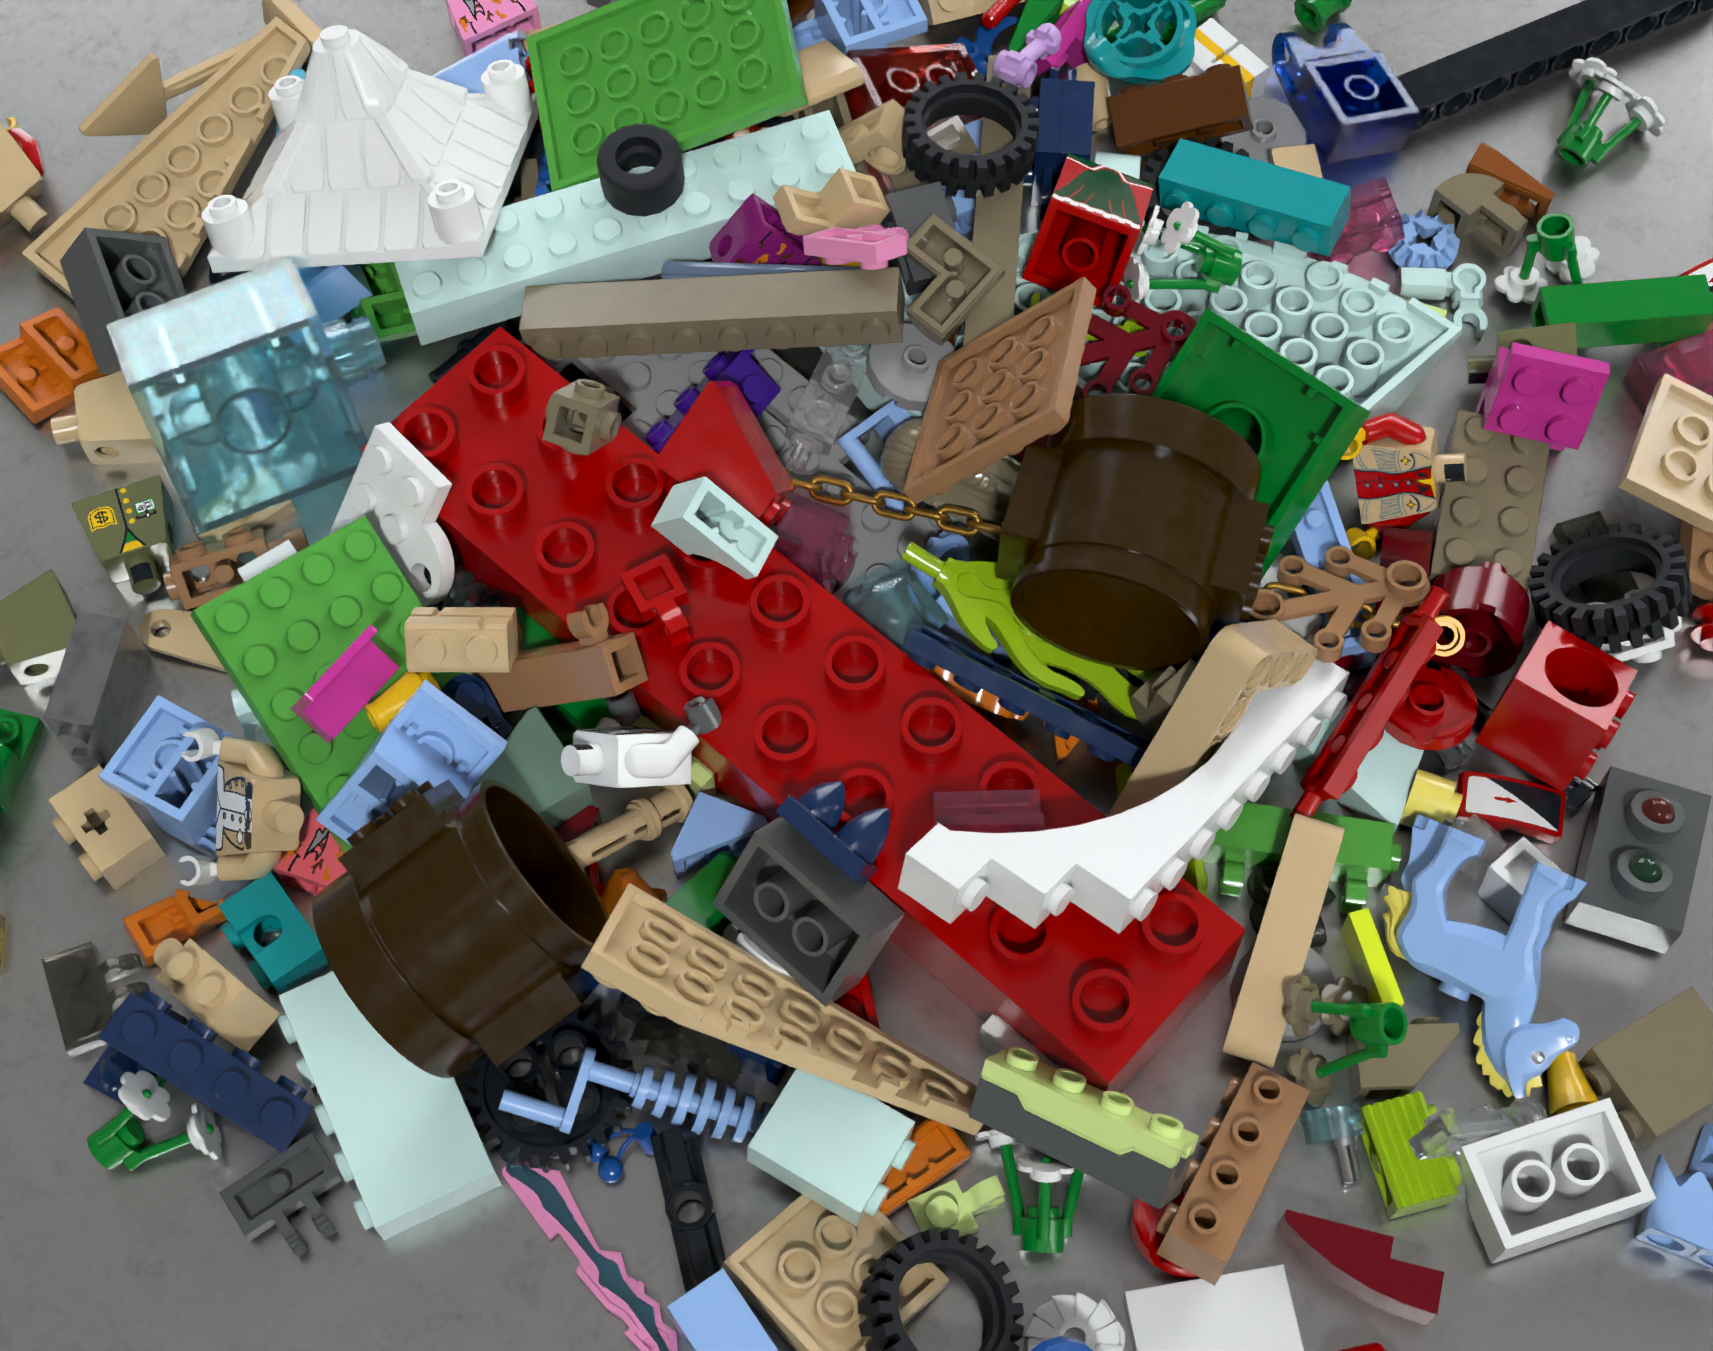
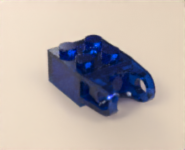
M1342 22L1328 26L1327 34L1323 38V48L1310 45L1300 35L1292 31L1276 34L1271 54L1275 73L1288 103L1326 164L1403 150L1420 111L1380 50L1371 51L1353 28L1347 23ZM1285 47L1289 54L1288 62L1285 57Z

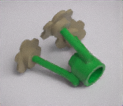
M1300 975L1297 982H1292L1288 985L1285 997L1288 1006L1285 1012V1020L1287 1024L1292 1025V1031L1295 1036L1304 1037L1309 1030V1025H1314L1319 1017L1321 1023L1330 1025L1332 1032L1336 1036L1347 1037L1351 1032L1356 1040L1361 1041L1365 1045V1048L1331 1062H1327L1320 1054L1313 1055L1311 1049L1306 1046L1299 1048L1297 1054L1290 1055L1287 1058L1286 1068L1289 1075L1293 1078L1292 1082L1311 1091L1306 1100L1308 1104L1313 1107L1324 1104L1325 1096L1333 1092L1331 1074L1372 1058H1386L1388 1056V1046L1400 1044L1404 1040L1408 1023L1406 1014L1399 1004L1394 1002L1367 1003L1369 996L1366 988L1362 985H1353L1352 980L1346 976L1337 978L1335 984L1327 983L1323 985L1320 990L1316 984L1310 983V978L1307 975Z

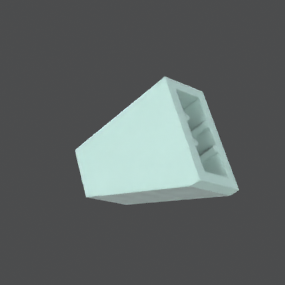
M1342 708L1333 721L1325 718L1318 735L1307 748L1302 745L1297 748L1292 762L1302 771L1307 773L1346 709ZM1384 730L1379 744L1371 751H1368L1357 769L1358 775L1353 786L1336 801L1355 818L1394 823L1395 833L1424 750L1402 744Z

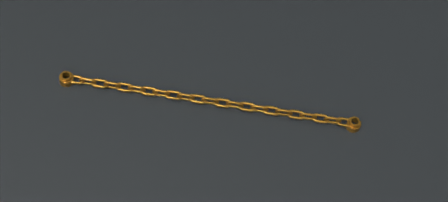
M784 467L794 487L807 489L809 495L819 502L846 506L853 500L870 504L877 515L886 518L910 521L917 515L934 519L936 525L946 532L963 536H974L981 530L998 534L999 537L1001 536L1003 524L997 526L982 522L980 515L973 510L952 505L942 506L937 511L918 507L905 494L881 490L873 496L854 492L853 486L845 480L818 475L810 481L791 477L790 471ZM822 482L845 488L846 490L840 491V496L845 499L818 494L817 492L823 489L822 485L818 483ZM886 497L909 503L910 505L903 507V511L908 514L881 509L879 506L883 507L886 505V501L882 498ZM950 512L973 518L974 520L967 522V526L972 529L945 524L944 522L950 520V516L945 513ZM1270 582L1263 586V588L1259 587V589L1282 590L1298 594L1301 597L1308 595L1300 587L1280 582ZM1364 604L1362 610L1368 613H1362L1361 619L1364 621L1374 619L1376 615L1375 609L1370 604ZM1335 611L1327 612L1329 619H1331ZM1409 613L1400 615L1394 622L1392 628L1396 630L1404 615H1407ZM1449 615L1437 616L1435 621L1440 626H1448L1453 630V638L1446 644L1436 642L1437 648L1434 654L1438 656L1454 655L1464 645V628L1456 618ZM1354 621L1351 627L1361 629L1364 622Z

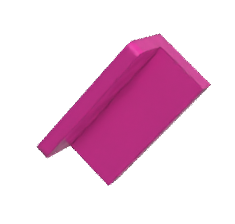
M372 624L352 642L290 708L328 744L400 668L371 641L378 632Z

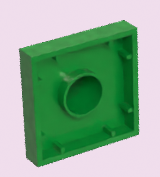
M1208 308L1201 316L1152 394V397L1189 406L1221 421L1239 434L1258 457L1262 478L1256 501L1270 504L1265 524L1275 526L1267 556H1265L1262 578L1371 413L1360 404Z

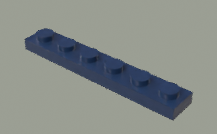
M913 619L904 636L903 648L910 651L908 657L918 665L930 670H935L936 666H939L954 674L953 680L961 687L974 693H979L981 689H984L999 697L997 702L1006 710L1019 716H1024L1028 712L1044 720L1042 726L1054 735L1063 739H1069L1070 735H1073L1088 743L1087 749L1095 756L1108 762H1113L1117 758L1133 766L1131 768L1132 773L1151 743L1150 740L1053 690L1044 688L1028 677Z

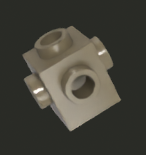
M578 379L553 392L545 411V419L547 421L542 440L559 445L565 451L573 454L590 455L609 442H612L617 436L621 424V414L616 413L620 396L605 392L603 384L588 379Z

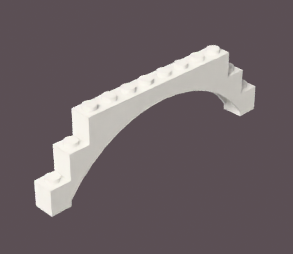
M1279 553L1261 579V588L1267 583L1278 582L1276 578L1278 564L1285 557L1283 554ZM1288 570L1287 572L1295 574L1296 571ZM1272 589V591L1281 595L1284 600L1292 599L1294 593ZM1316 614L1282 621V624L1312 645L1314 635L1319 631L1323 617ZM1315 659L1309 671L1296 684L1258 691L1236 728L1204 765L1177 786L1149 802L1120 814L1077 826L1037 832L980 833L950 831L938 823L906 853L898 889L949 924L965 909L974 911L984 900L985 896H987L1034 929L1050 914L1054 916L1060 915L1071 901L1120 934L1134 918L1139 921L1146 918L1158 899V893L1164 887L1170 891L1178 884L1186 871L1187 863L1192 857L1198 861L1204 857L1215 840V833L1220 828L1228 831L1234 825L1243 810V804L1247 800L1254 803L1260 798L1269 784L1270 776L1274 772L1279 775L1285 772L1294 759L1297 748L1300 745L1307 748L1314 741L1324 719L1327 718L1333 721L1338 716L1347 700V695L1342 693L1349 672L1334 663H1324Z

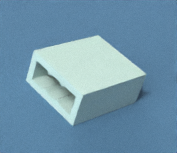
M796 1068L750 1141L747 1148V1161L857 1227L865 1213L874 1217L882 1206L890 1190L883 1183L891 1169L894 1167L902 1171L917 1145L916 1142L910 1139L915 1121L874 1097Z

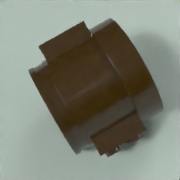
M1102 394L1072 402L1068 423L1059 432L1053 435L1047 434L1044 447L1031 443L1026 446L1001 529L995 578L1014 582L1010 594V603L1015 615L1027 629L1043 641L1066 653L1094 663L1128 670L1162 671L1167 670L1170 666H1173L1175 669L1181 668L1190 659L1194 662L1197 661L1208 647L1210 634L1217 635L1225 626L1238 624V621L1249 622L1253 604L1258 594L1265 556H1267L1275 527L1265 524L1270 504L1256 501L1262 478L1259 459L1250 445L1230 427L1208 414L1177 402L1138 394Z
M449 779L436 787H433L429 780H427L388 807L394 814L393 817L388 812H385L347 838L352 848L338 858L347 871L316 894L312 905V916L318 940L328 963L347 995L371 1026L399 1054L418 1068L437 1077L452 1078L485 1054L498 1067L583 1004L599 982L581 966L609 916L596 888L566 843L544 817L510 787L499 781L487 779L477 785L469 796L463 798Z

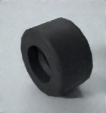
M637 123L628 125L608 135L599 147L596 162L605 199L614 209L627 215L645 217L661 213L672 206L681 195L685 180L682 156L678 142L668 131L650 124ZM640 166L654 168L643 174L628 173L633 168Z

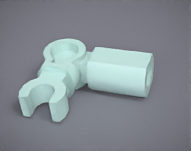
M1464 263L1456 267L1454 272H1446L1445 268L1399 267L1397 269L1395 278V293L1397 296L1406 299L1414 297L1417 300H1443L1444 297H1448L1451 301L1452 309L1456 311L1451 322L1462 328V322L1472 323L1475 327L1476 338H1482L1487 328L1488 318L1485 312L1480 309L1483 306L1482 290L1486 284V275L1481 267L1476 264Z

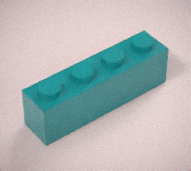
M1180 138L1158 177L1161 208L1173 211L1176 208L1180 209L1186 201L1193 203L1194 208L1199 210V219L1212 222L1220 227H1229L1247 232L1260 239L1278 241L1293 245L1305 252H1315L1328 257L1350 217L1351 186Z

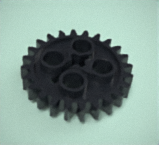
M578 1007L498 1067L495 1066L487 1054H485L484 1059L480 1058L470 1065L471 1070L479 1074V1076L464 1079V1085L467 1091L477 1095L467 1099L465 1104L469 1112L480 1113L473 1119V1122L478 1132L488 1130L483 1138L486 1147L491 1149L502 1143L499 1154L503 1161L507 1162L518 1152L519 1164L522 1170H527L534 1158H538L543 1172L549 1173L553 1159L560 1158L565 1170L569 1171L572 1165L571 1155L578 1153L584 1161L589 1163L591 1162L589 1146L595 1143L606 1151L610 1148L604 1134L607 1130L622 1134L624 1129L616 1114H632L631 1103L622 1098V1096H627L629 1093L588 1080L583 1095L595 1099V1102L588 1112L576 1114L569 1134L554 1129L553 1126L540 1122L531 1127L517 1125L518 1115L498 1109L504 1089L549 1102L544 1091L546 1089V1082L538 1054V1046L542 1043L546 1044L548 1048L550 1068L556 1080V1097L559 1106L566 1107L581 1060L580 1058L578 1062L573 1064L560 1063L558 1057L568 1047L576 1046L583 1050L586 1046L596 1049L594 1060L635 1072L632 1060H620L628 1052L626 1043L618 1041L610 1044L616 1035L614 1026L610 1024L597 1031L600 1023L598 1013L592 1012L582 1021L581 1012ZM527 1059L533 1062L531 1069L521 1077L507 1075V1070L514 1061Z

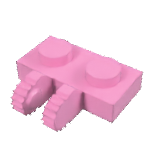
M869 224L851 229L834 226L803 236L804 255L824 257V263L828 265H841L854 261L860 262L861 269L876 270L888 267V260L906 255L907 241L910 238L909 233L903 227L884 229L885 227H882V225Z

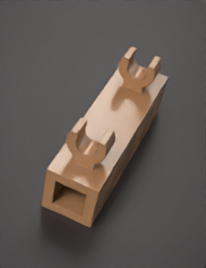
M603 603L585 606L584 611L567 614L569 630L579 641L521 650V628L517 621L518 657L515 663H513L510 673L472 672V675L481 679L486 684L501 713L531 709L535 706L538 708L617 696L648 680L634 632L608 636V612Z

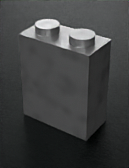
M78 612L43 717L71 759L82 766L95 768L98 765L101 766V763L108 764L130 733L152 664L151 658L127 618Z

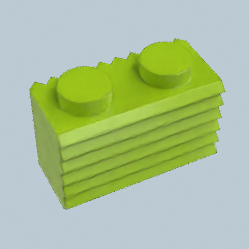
M1417 1091L1413 1094H1406L1402 1097H1395L1361 1107L1356 1115L1358 1135L1361 1138L1362 1146L1365 1148V1154L1369 1160V1166L1372 1168L1373 1176L1376 1179V1186L1379 1188L1388 1218L1394 1219L1450 1204L1459 1194L1457 1186H1461L1462 1177L1452 1154L1445 1156L1438 1137L1443 1134V1125L1435 1105H1426L1422 1091Z

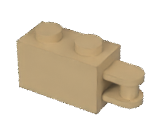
M169 938L161 942L156 948L153 957L154 962L162 971L155 979L210 1029L235 1047L237 1046L248 1053L281 1014L226 965L191 938L184 945L174 938Z

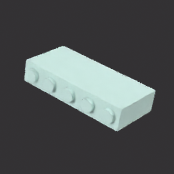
M333 971L279 995L285 1013L277 1017L279 1025L288 1044L298 1042L304 1058L295 1061L306 1088L309 1090L316 1087L322 1104L314 1107L326 1136L333 1133L337 1136L342 1150L334 1153V1158L345 1182L347 1183L351 1180L356 1182L361 1197L354 1200L353 1204L365 1230L374 1227L385 1241L502 1185L482 1138L474 1125L472 1115L467 1109L465 1099L455 1077L441 1078L431 1075L399 1054L361 1014Z

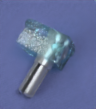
M1358 1102L1308 1110L1301 1113L1300 1122L1303 1127L1306 1145L1334 1141L1344 1183L1352 1184L1353 1182L1361 1181L1362 1174L1355 1146V1137L1363 1135L1364 1130Z

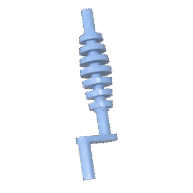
M586 1046L566 1107L504 1089L498 1109L559 1128L560 1132L569 1134L588 1080L629 1093L628 1096L632 1097L631 1106L640 1110L646 1099L653 1101L650 1115L661 1119L666 1105L672 1107L669 1123L677 1127L682 1125L687 1112L692 1113L689 1127L692 1126L691 1131L696 1132L697 1135L702 1133L707 1118L712 1120L709 1137L721 1139L727 1125L732 1126L730 1141L742 1143L747 1131L752 1132V1140L773 1105L764 1101L760 1111L757 1112L754 1111L756 1097L746 1092L739 1106L735 1105L737 1089L729 1084H725L719 1099L714 1098L717 1088V1079L706 1076L699 1093L694 1092L697 1074L685 1072L678 1087L673 1085L676 1070L665 1068L660 1080L653 1079L655 1066L643 1065L641 1072L636 1071L634 1073L594 1060L596 1049Z

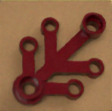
M1121 284L1110 285L1103 293L1102 308L1104 312L1112 317L1124 316L1146 330L1130 334L1092 314L1087 334L1100 341L1085 344L1080 366L1105 360L1108 361L1097 379L1090 380L1085 384L1082 398L1089 397L1088 394L1093 390H1099L1103 394H1112L1113 388L1134 354L1154 349L1144 368L1133 371L1128 382L1129 394L1152 396L1157 388L1158 379L1171 357L1178 355L1197 323L1189 314L1178 310L1159 314L1132 300L1131 293L1127 287ZM1112 296H1120L1125 302L1117 306L1111 304L1108 299ZM1169 327H1177L1183 331V334L1172 336L1168 333L1167 329ZM1139 379H1145L1151 384V387L1141 390L1134 383Z

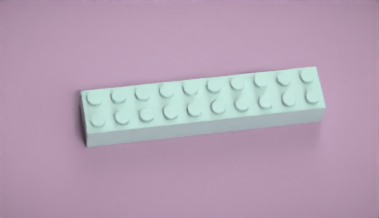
M830 110L682 153L685 176L683 191L676 202L661 213L645 217L631 216L614 209L605 199L600 178L503 206L482 257L394 262L421 346L521 316L526 286L636 281L661 274L663 263L666 261L701 262L712 258L709 250L710 241L752 193L777 209L772 197L782 185L819 193L839 168L856 172ZM640 166L633 168L628 173L643 174L654 168Z

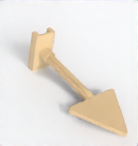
M262 0L263 18L266 25L277 16L307 39L311 51L304 64L308 67L313 43L319 38L322 30L292 0ZM251 39L186 69L165 81H162L159 59L154 53H149L78 126V130L84 136L149 135L167 118L165 104L169 99L205 83Z

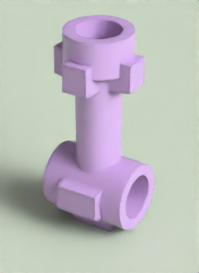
M1043 23L1036 31L1031 30L1026 34V44L1028 45L1020 52L1002 50L995 59L993 74L1003 79L1005 83H1011L1018 88L1030 87L1037 74L1038 66L1036 61L1038 59L1044 60L1049 54L1054 55L1060 49L1062 36L1058 28L1053 24Z

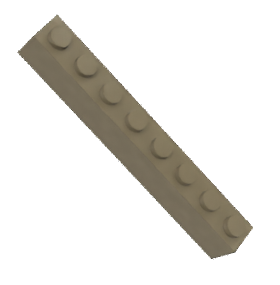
M899 267L876 270L851 269L526 286L519 331L525 347L541 360L629 355L646 356L672 353L691 354L714 351L737 352L741 350L834 347L863 344L881 345L884 343H903L905 296Z

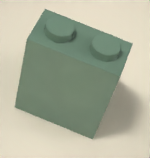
M536 706L525 713L506 739L508 743L504 751L477 780L469 793L470 795L473 789L484 780L493 779L510 787L531 804L554 830L589 805L595 807L589 784L575 782L573 776H568L563 771L561 753L564 746Z

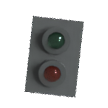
M1611 766L1595 791L1575 878L1587 882V885L1576 899L1568 904L1564 923L1665 954L1683 932L1712 796Z

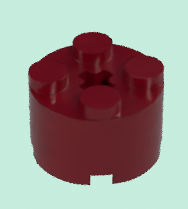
M1491 561L1483 562L1479 566L1456 568L1437 576L1434 579L1433 586L1443 589L1450 595L1438 616L1449 615L1456 618L1464 628L1465 642L1456 654L1451 656H1438L1434 654L1431 659L1439 666L1450 669L1451 664L1467 669L1466 675L1473 677L1494 676L1509 670L1516 663L1517 656L1522 650L1530 609L1529 597L1522 585L1507 574L1504 566ZM1441 626L1444 630L1437 642L1446 644L1453 638V630L1448 626Z

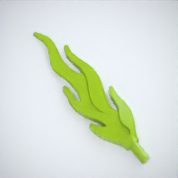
M912 541L909 543L901 559L934 579L931 585L943 596L960 628L980 649L991 653L997 648V642L993 638L989 630L990 628L1013 663L1029 679L1044 688L1079 700L1085 695V690L1071 679L1052 671L1048 666L1066 670L1093 686L1113 707L1126 717L1138 720L1131 703V697L1138 688L1129 683L1114 667L1087 661L1066 653L1040 639L1020 622L1010 603V594L1014 582L995 578L997 562L960 561L948 557L944 562ZM1128 670L1144 683L1157 672Z

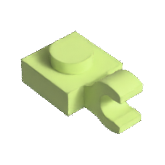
M994 1175L975 1184L964 1193H962L957 1180L954 1179L907 1202L920 1233L933 1228H939L940 1232L950 1228L959 1230L960 1238L968 1233L972 1235L979 1232L978 1225L973 1216L1006 1202L1004 1198L1006 1194L997 1175Z

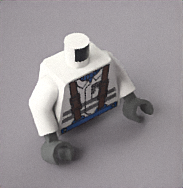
M630 690L624 697L619 694L604 698L610 713L609 718H602L594 729L576 730L573 735V745H567L561 753L563 771L566 775L573 776L575 782L614 788L691 784V752L699 743L697 737L699 734H705L718 728L721 724V714L713 698H708L705 701L702 696H698L684 706V711L691 722L686 727L680 725L674 731L637 726H621L636 721L641 715L634 691Z

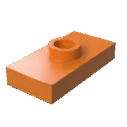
M928 1119L913 1129L910 1139L916 1142L917 1145L902 1171L893 1167L883 1185L890 1188L887 1197L879 1209L886 1217L893 1214L907 1204L908 1200L917 1197L971 1158L970 1151L952 1127Z

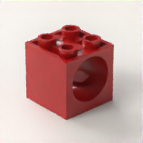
M1548 620L1506 686L1475 742L1564 793L1575 776L1584 780L1599 756L1593 752V749L1595 748L1598 751L1601 748L1606 749L1621 725L1613 717L1615 716L1621 720L1633 702L1636 693L1629 690V687L1638 671Z

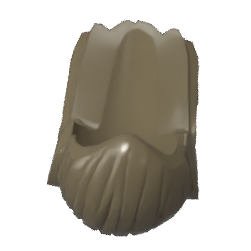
M920 418L909 420L896 427L888 435L881 449V473L901 493H904L905 483L923 421ZM1007 455L989 465L981 474L976 476L970 475L953 484L945 493L941 495L935 494L923 500V502L936 509L945 505H952L973 510L980 515L982 522L1001 526L1004 523L1021 463ZM946 512L965 524L969 520H974L971 517ZM981 530L979 531L982 534L1000 542V537L998 534H993Z

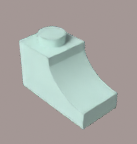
M706 476L673 485L651 524L655 530L687 555L696 554L712 559L735 571L744 579L758 576L779 537Z

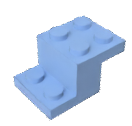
M814 0L815 18L799 23L793 28L797 51L828 40L859 66L865 83L844 92L847 93L886 80L887 44L927 32L928 19L918 0Z
M425 679L368 746L351 776L324 806L316 820L350 845L347 841L349 836L385 812H388L393 817L394 814L388 807L427 780H429L433 787H436L449 779L462 797L466 798L477 780L504 751L508 741Z
M158 695L98 777L106 786L145 806L162 831L218 860L220 856L216 855L218 759L220 758L219 755H215L195 762L185 760L181 756V752L199 750V745L195 738L185 737L183 733L200 728H211L218 734L220 740L225 736H235Z

